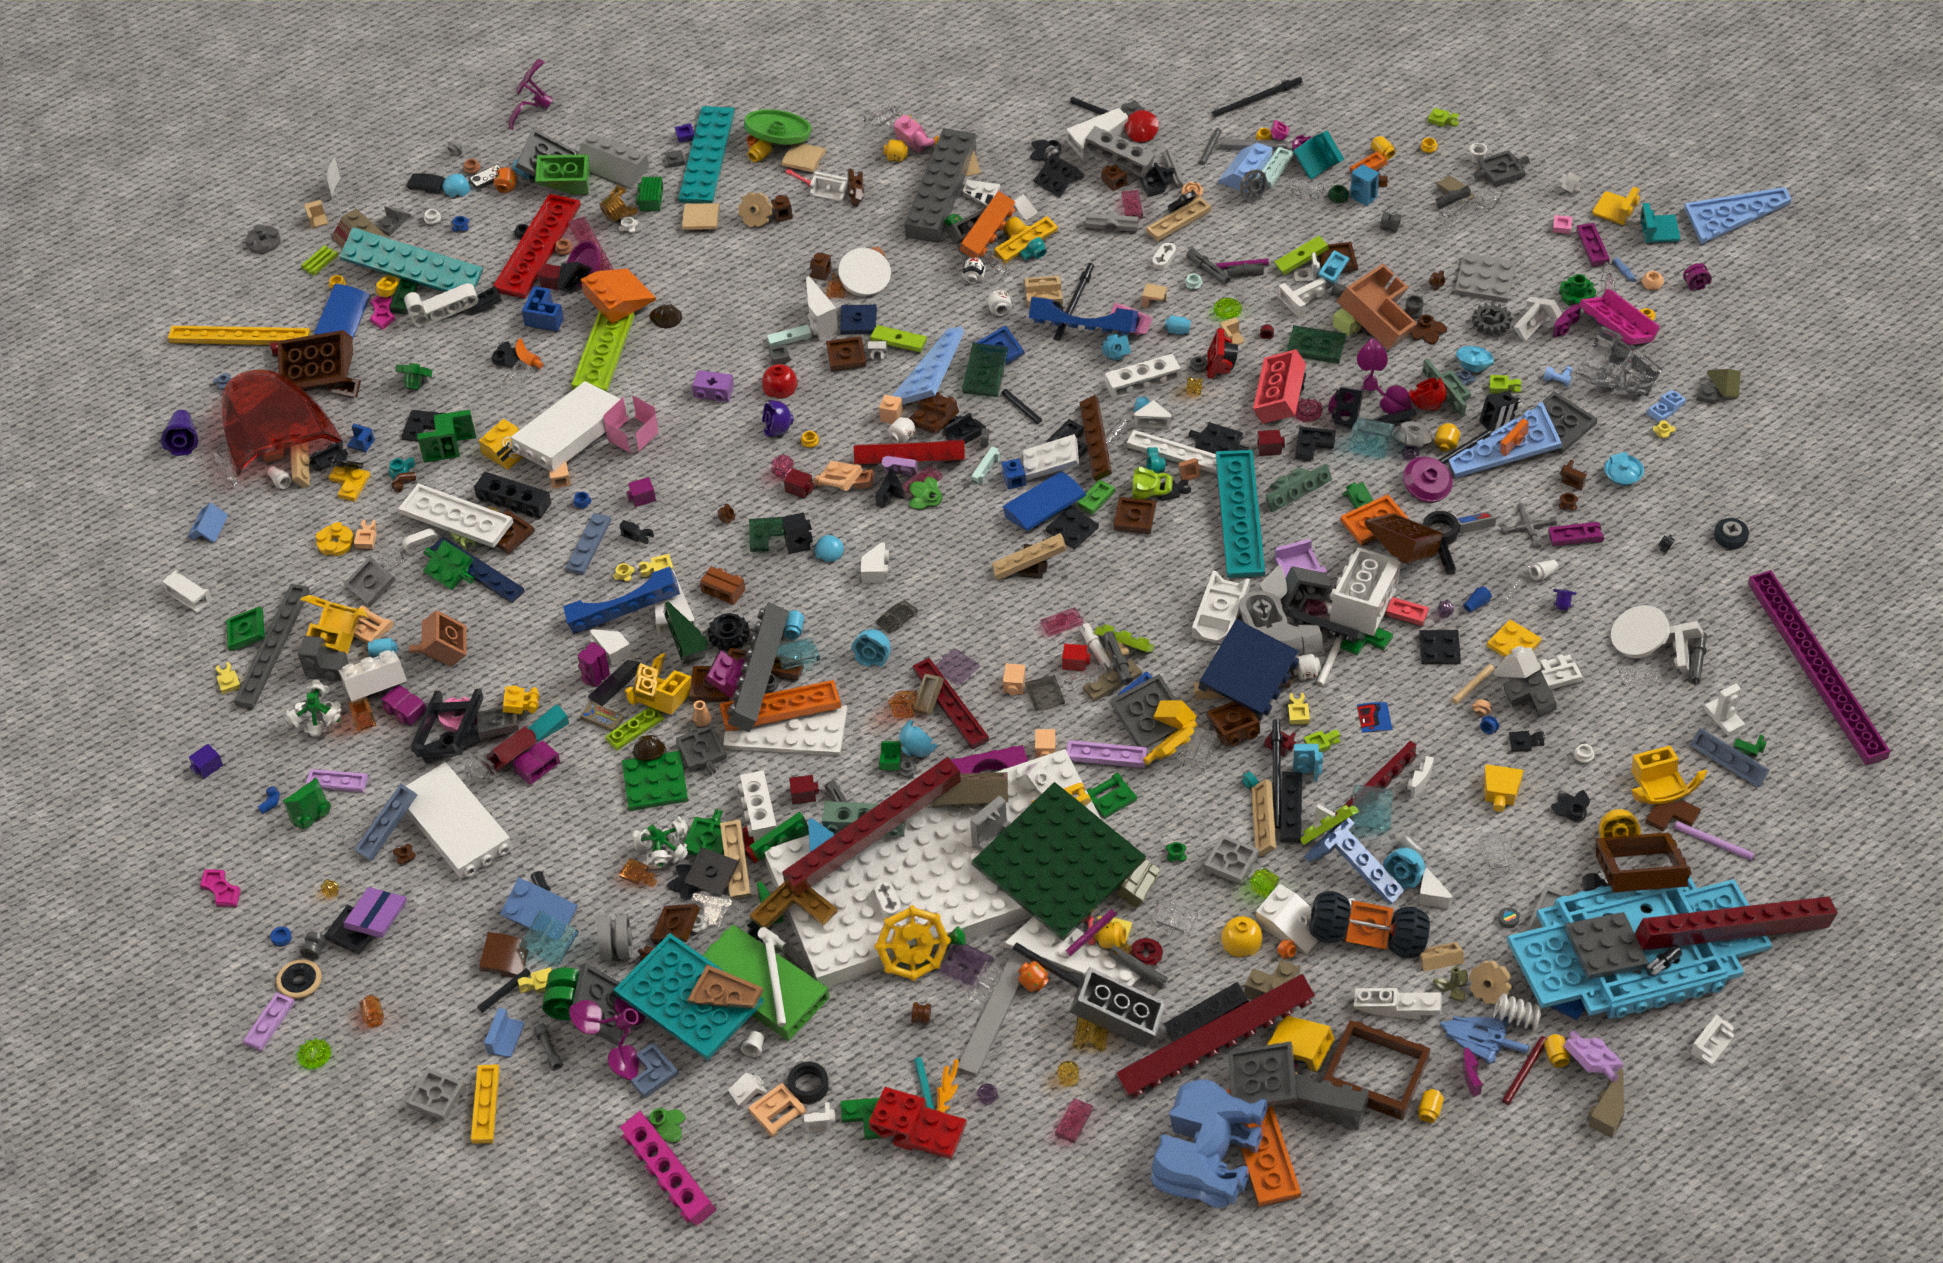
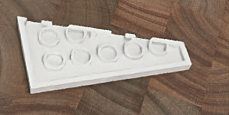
M845 705L833 711L799 716L775 723L760 724L752 727L750 732L742 729L727 732L725 730L723 748L730 750L840 756L848 708Z
M1032 917L1005 942V947L1011 950L1015 943L1018 942L1057 967L1071 973L1074 971L1084 975L1087 969L1091 967L1132 987L1140 981V976L1108 957L1109 952L1101 948L1097 943L1089 945L1086 942L1070 957L1065 950L1084 934L1078 928L1062 941L1035 917Z

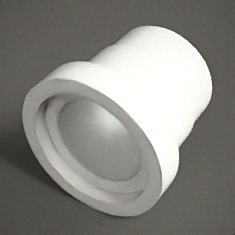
M1482 143L1472 144L1470 147L1471 161L1478 164L1479 159L1485 158L1487 146Z
M757 1031L750 1032L746 1041L741 1045L743 1054L754 1058L759 1057L762 1052L761 1047L764 1036Z

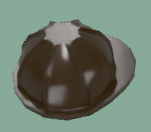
M664 304L651 311L650 320L660 328H672L681 322L682 313L674 305Z
M646 735L640 737L636 742L633 755L639 760H653L661 757L666 752V747L655 735Z

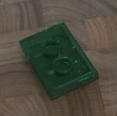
M1293 325L1286 352L1297 349L1302 358L1340 364L1346 341V333Z
M979 343L972 344L962 387L963 393L998 397L1007 360L1008 347Z

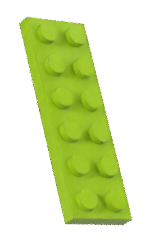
M600 311L598 312L571 384L573 390L583 382H587L608 392L635 317L634 312L613 324Z

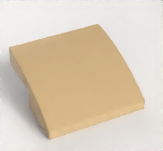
M804 143L792 144L783 158L782 166L814 172L819 167L820 160L825 156L826 148Z
M719 203L685 204L682 229H717L720 210Z
M1060 276L1025 278L1028 307H1030L1031 297L1052 299L1063 305Z

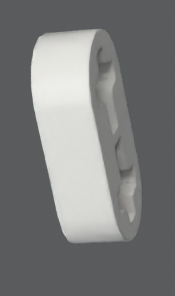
M1164 243L1161 245L1152 258L1153 268L1164 270L1168 267L1176 255V246L1174 244Z
M426 529L406 537L402 545L406 553L411 554L433 546L439 538L435 530Z
M885 881L878 883L875 886V896L884 916L889 918L901 912L900 901L892 884ZM882 890H885L888 893L887 897H885L884 893L881 892ZM889 903H891L892 907L895 908L894 910L888 908Z

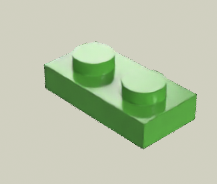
M1099 480L1086 493V496L1078 501V507L1093 515L1115 493V487Z

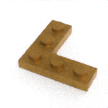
M783 882L749 916L761 928H768L795 903L824 926L838 911L834 905L811 887L796 897L785 882Z

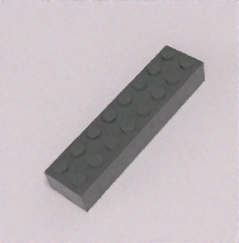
M942 129L904 223L906 238L939 243L946 227L944 220L952 212L967 174L973 151H976V133Z

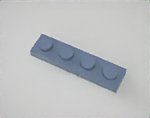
M593 513L566 566V572L580 575L585 574L611 522V516Z
M1699 728L1690 744L1691 747L1757 787L1762 785L1770 771L1767 767L1702 728Z
M400 783L354 850L372 861L418 794Z

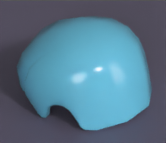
M452 174L446 177L442 186L445 194L452 198L456 195L465 196L470 192L471 188L467 179L461 174Z
M822 536L816 543L814 549L815 557L823 559L824 562L836 561L841 558L844 552V545L835 536Z

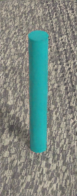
M917 1057L914 1059L926 1107L935 1110L922 1057Z

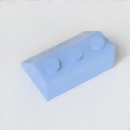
M1255 143L1242 149L1219 178L1218 183L1240 190L1242 178L1247 172L1253 169L1262 171L1272 157V148Z

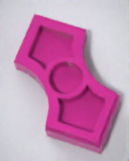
M377 295L370 301V304L375 308L374 314L370 317V322L384 330L395 321V316L390 312L393 298L391 296L383 298Z
M204 869L200 884L201 889L209 890L216 896L215 902L217 907H237L241 892L240 887L231 885L225 880V870Z

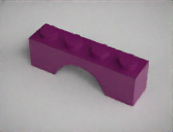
M1023 745L951 759L960 770V774L980 773L985 770L1001 771L1028 761Z

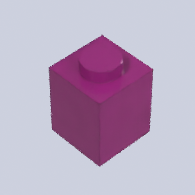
M649 477L628 483L629 491H626L629 502L633 501L635 507L656 501L655 491Z

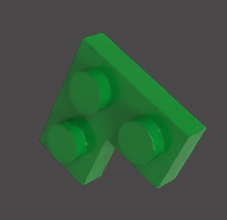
M1378 627L1374 636L1364 633L1366 635L1364 642L1356 640V643H1352L1344 639L1340 648L1357 656L1366 643L1385 650L1393 638V633Z
M880 1097L841 1101L842 1123L863 1121L865 1140L882 1139L869 1126V1120Z

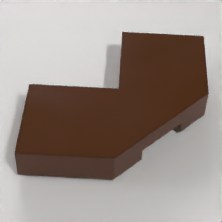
M1684 800L1655 805L1645 823L1663 832L1673 818L1692 827L1700 815L1701 809Z

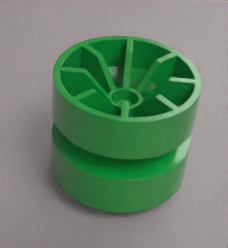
M562 967L553 969L548 973L546 991L542 1002V1010L546 1015L556 1020L571 1021L569 1008L573 1005L580 970Z

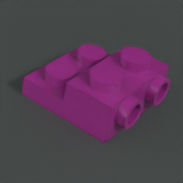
M720 651L704 680L732 699L735 690H738L736 686L737 680L743 674L740 672L741 667L746 661L741 657L736 661L723 651Z

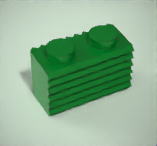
M643 176L641 183H638L639 195H636V205H639L640 211L661 210L664 188L661 176Z

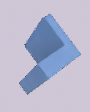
M210 502L200 510L187 537L195 540L202 536L211 543H214L228 514Z
M498 1008L484 1042L487 1053L511 1058L524 1027V1022L510 1019L506 1009Z

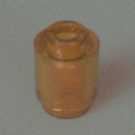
M372 995L364 997L359 1003L363 1022L369 1028L382 1025L384 1014L380 999Z

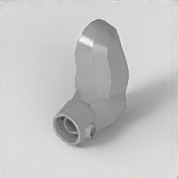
M1256 591L1248 593L1241 598L1239 608L1244 623L1299 650L1298 656L1307 654L1315 656V654L1322 653L1323 642L1319 626L1298 625L1295 627L1288 624L1282 609L1281 600L1275 594L1266 591Z

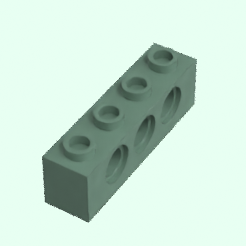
M825 801L822 826L837 834L878 804ZM906 820L884 836L904 837Z

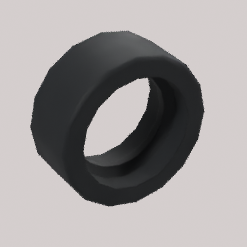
M1434 511L1424 518L1423 525L1427 527L1434 523H1444L1452 528L1450 532L1443 534L1441 543L1446 542L1449 545L1457 539L1459 523L1453 514L1446 511Z
M801 1062L795 1065L787 1077L789 1091L803 1104H814L822 1100L829 1089L827 1072L824 1067L815 1062ZM805 1074H813L820 1078L821 1084L812 1091H802L796 1087V1080Z

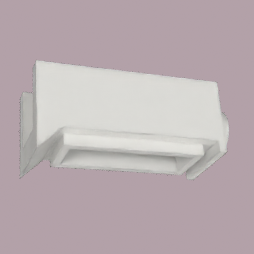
M177 570L162 581L166 593L196 613L213 600L209 589H202L179 574Z

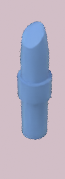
M1618 257L1614 258L1612 262L1629 281L1637 282L1630 269Z

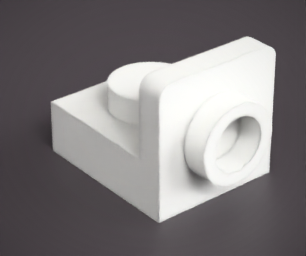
M825 1102V1113L813 1112L811 1114H804L806 1133L832 1130L831 1123L835 1122V1110H830L829 1102Z

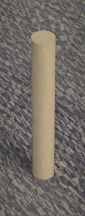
M1489 664L1451 701L1457 705L1495 670L1494 666Z

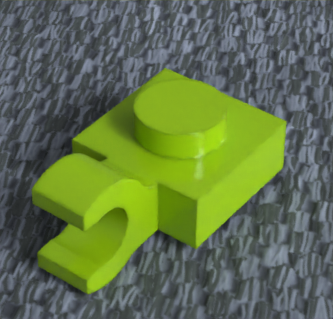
M1434 108L1428 117V123L1442 127L1445 124L1457 127L1459 121L1455 120H1458L1459 114L1452 113L1450 115L1449 111Z
M1490 375L1489 393L1508 392V390L1521 393V379H1508V375Z
M1337 729L1327 734H1324L1321 730L1305 736L1304 743L1318 744L1319 752H1325L1331 749V745L1341 743L1339 739L1341 735Z

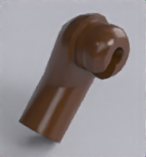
M399 473L392 481L394 491L401 492L405 482L415 481L416 473Z

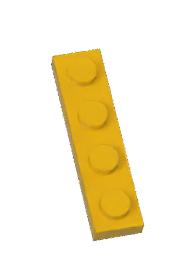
M499 1064L477 1066L471 1132L472 1144L494 1143L500 1075Z

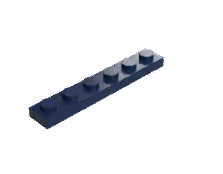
M442 537L430 547L435 552L443 540L473 558L474 560L469 566L467 573L473 576L474 580L510 603H513L525 592L522 586L445 537Z

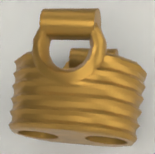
M617 185L610 195L599 203L603 214L612 222L635 215L638 212L631 205L627 207L620 198L622 194L626 193V189L620 185Z

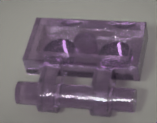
M954 944L947 954V960L951 961V964L942 963L940 970L945 972L948 977H956L962 980L963 984L968 986L971 984L977 987L980 979L975 978V974L984 976L993 963V956L967 944L965 946ZM959 966L968 969L967 972L958 970Z

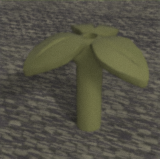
M1455 966L1451 970L1450 982L1445 978H1434L1433 983L1442 992L1452 990L1450 998L1462 1001L1465 999V993L1458 987L1466 985L1468 980L1467 969L1460 971V968Z

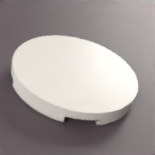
M857 248L843 256L839 264L838 274L843 287L856 296L867 297L881 293L888 286L891 269L886 258L879 252L869 248Z
M1648 605L1636 606L1625 611L1616 619L1611 630V640L1615 648L1626 657H1647L1652 655V652L1662 644L1666 643L1670 633V625L1665 614L1660 609Z

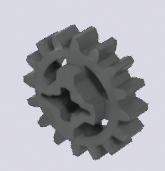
M1492 302L1491 305L1484 303V307L1479 305L1478 310H1474L1472 322L1473 327H1477L1478 332L1483 331V335L1490 333V336H1493V333H1496L1499 336L1500 332L1506 333V329H1510L1512 317L1511 312L1507 311V307L1501 308V304L1495 306L1494 302Z

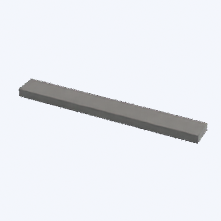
M1015 950L1012 951L962 1055L957 1069L959 1072L974 1077L978 1076L1021 985L1018 981L1020 975L1018 970L1025 962L1028 964L1032 962Z

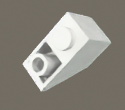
M885 542L880 543L862 556V583H885V576L889 575V566L885 565L886 561H889V550H886Z
M590 630V643H596L605 649L607 661L612 666L632 655L630 644L620 632Z

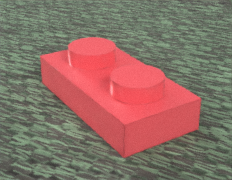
M1392 597L1386 610V616L1423 626L1429 607Z

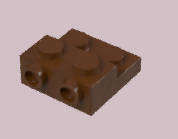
M937 392L935 396L921 399L918 402L919 409L909 419L916 427L937 433L959 413L957 401L952 396L946 398L940 392Z
M1234 701L1206 711L1207 718L1216 729V735L1224 746H1236L1241 740L1247 738L1254 739L1260 734V722L1253 712Z

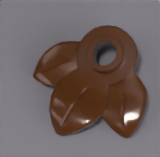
M1424 314L1420 316L1417 320V325L1412 329V337L1415 340L1423 338L1430 344H1436L1439 340V334L1447 332V328L1442 322L1434 321L1431 315Z

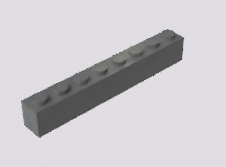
M770 602L767 603L765 608L761 607L757 615L759 621L756 622L753 628L755 635H752L748 644L751 648H748L744 657L747 661L743 663L740 670L743 674L737 680L736 686L738 690H735L731 699L734 703L730 705L727 712L730 715L728 724L750 732L757 720L789 614L788 610Z

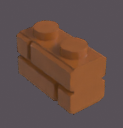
M710 567L706 575L700 580L701 592L732 605H735L745 591L744 579L739 575H731L722 568Z

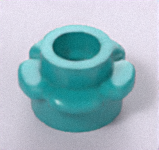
M1248 771L1246 774H1242L1243 779L1241 782L1248 789L1255 787L1259 783L1252 772Z

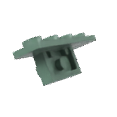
M1428 358L1424 359L1422 367L1424 376L1429 379L1433 377L1436 380H1439V377L1442 379L1447 391L1445 400L1450 403L1454 412H1457L1460 417H1464L1466 412V403L1464 401L1471 399L1469 390L1452 370L1440 374Z
M1323 464L1312 471L1295 468L1292 470V473L1277 478V481L1271 483L1274 491L1266 495L1270 511L1275 512L1332 481L1328 465Z

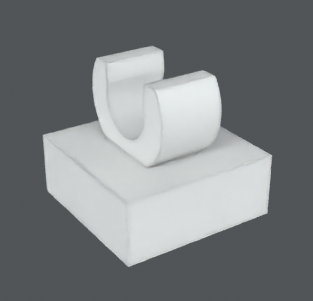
M868 341V350L871 352L872 360H874L876 353L881 354V360L884 359V352H887L886 341Z

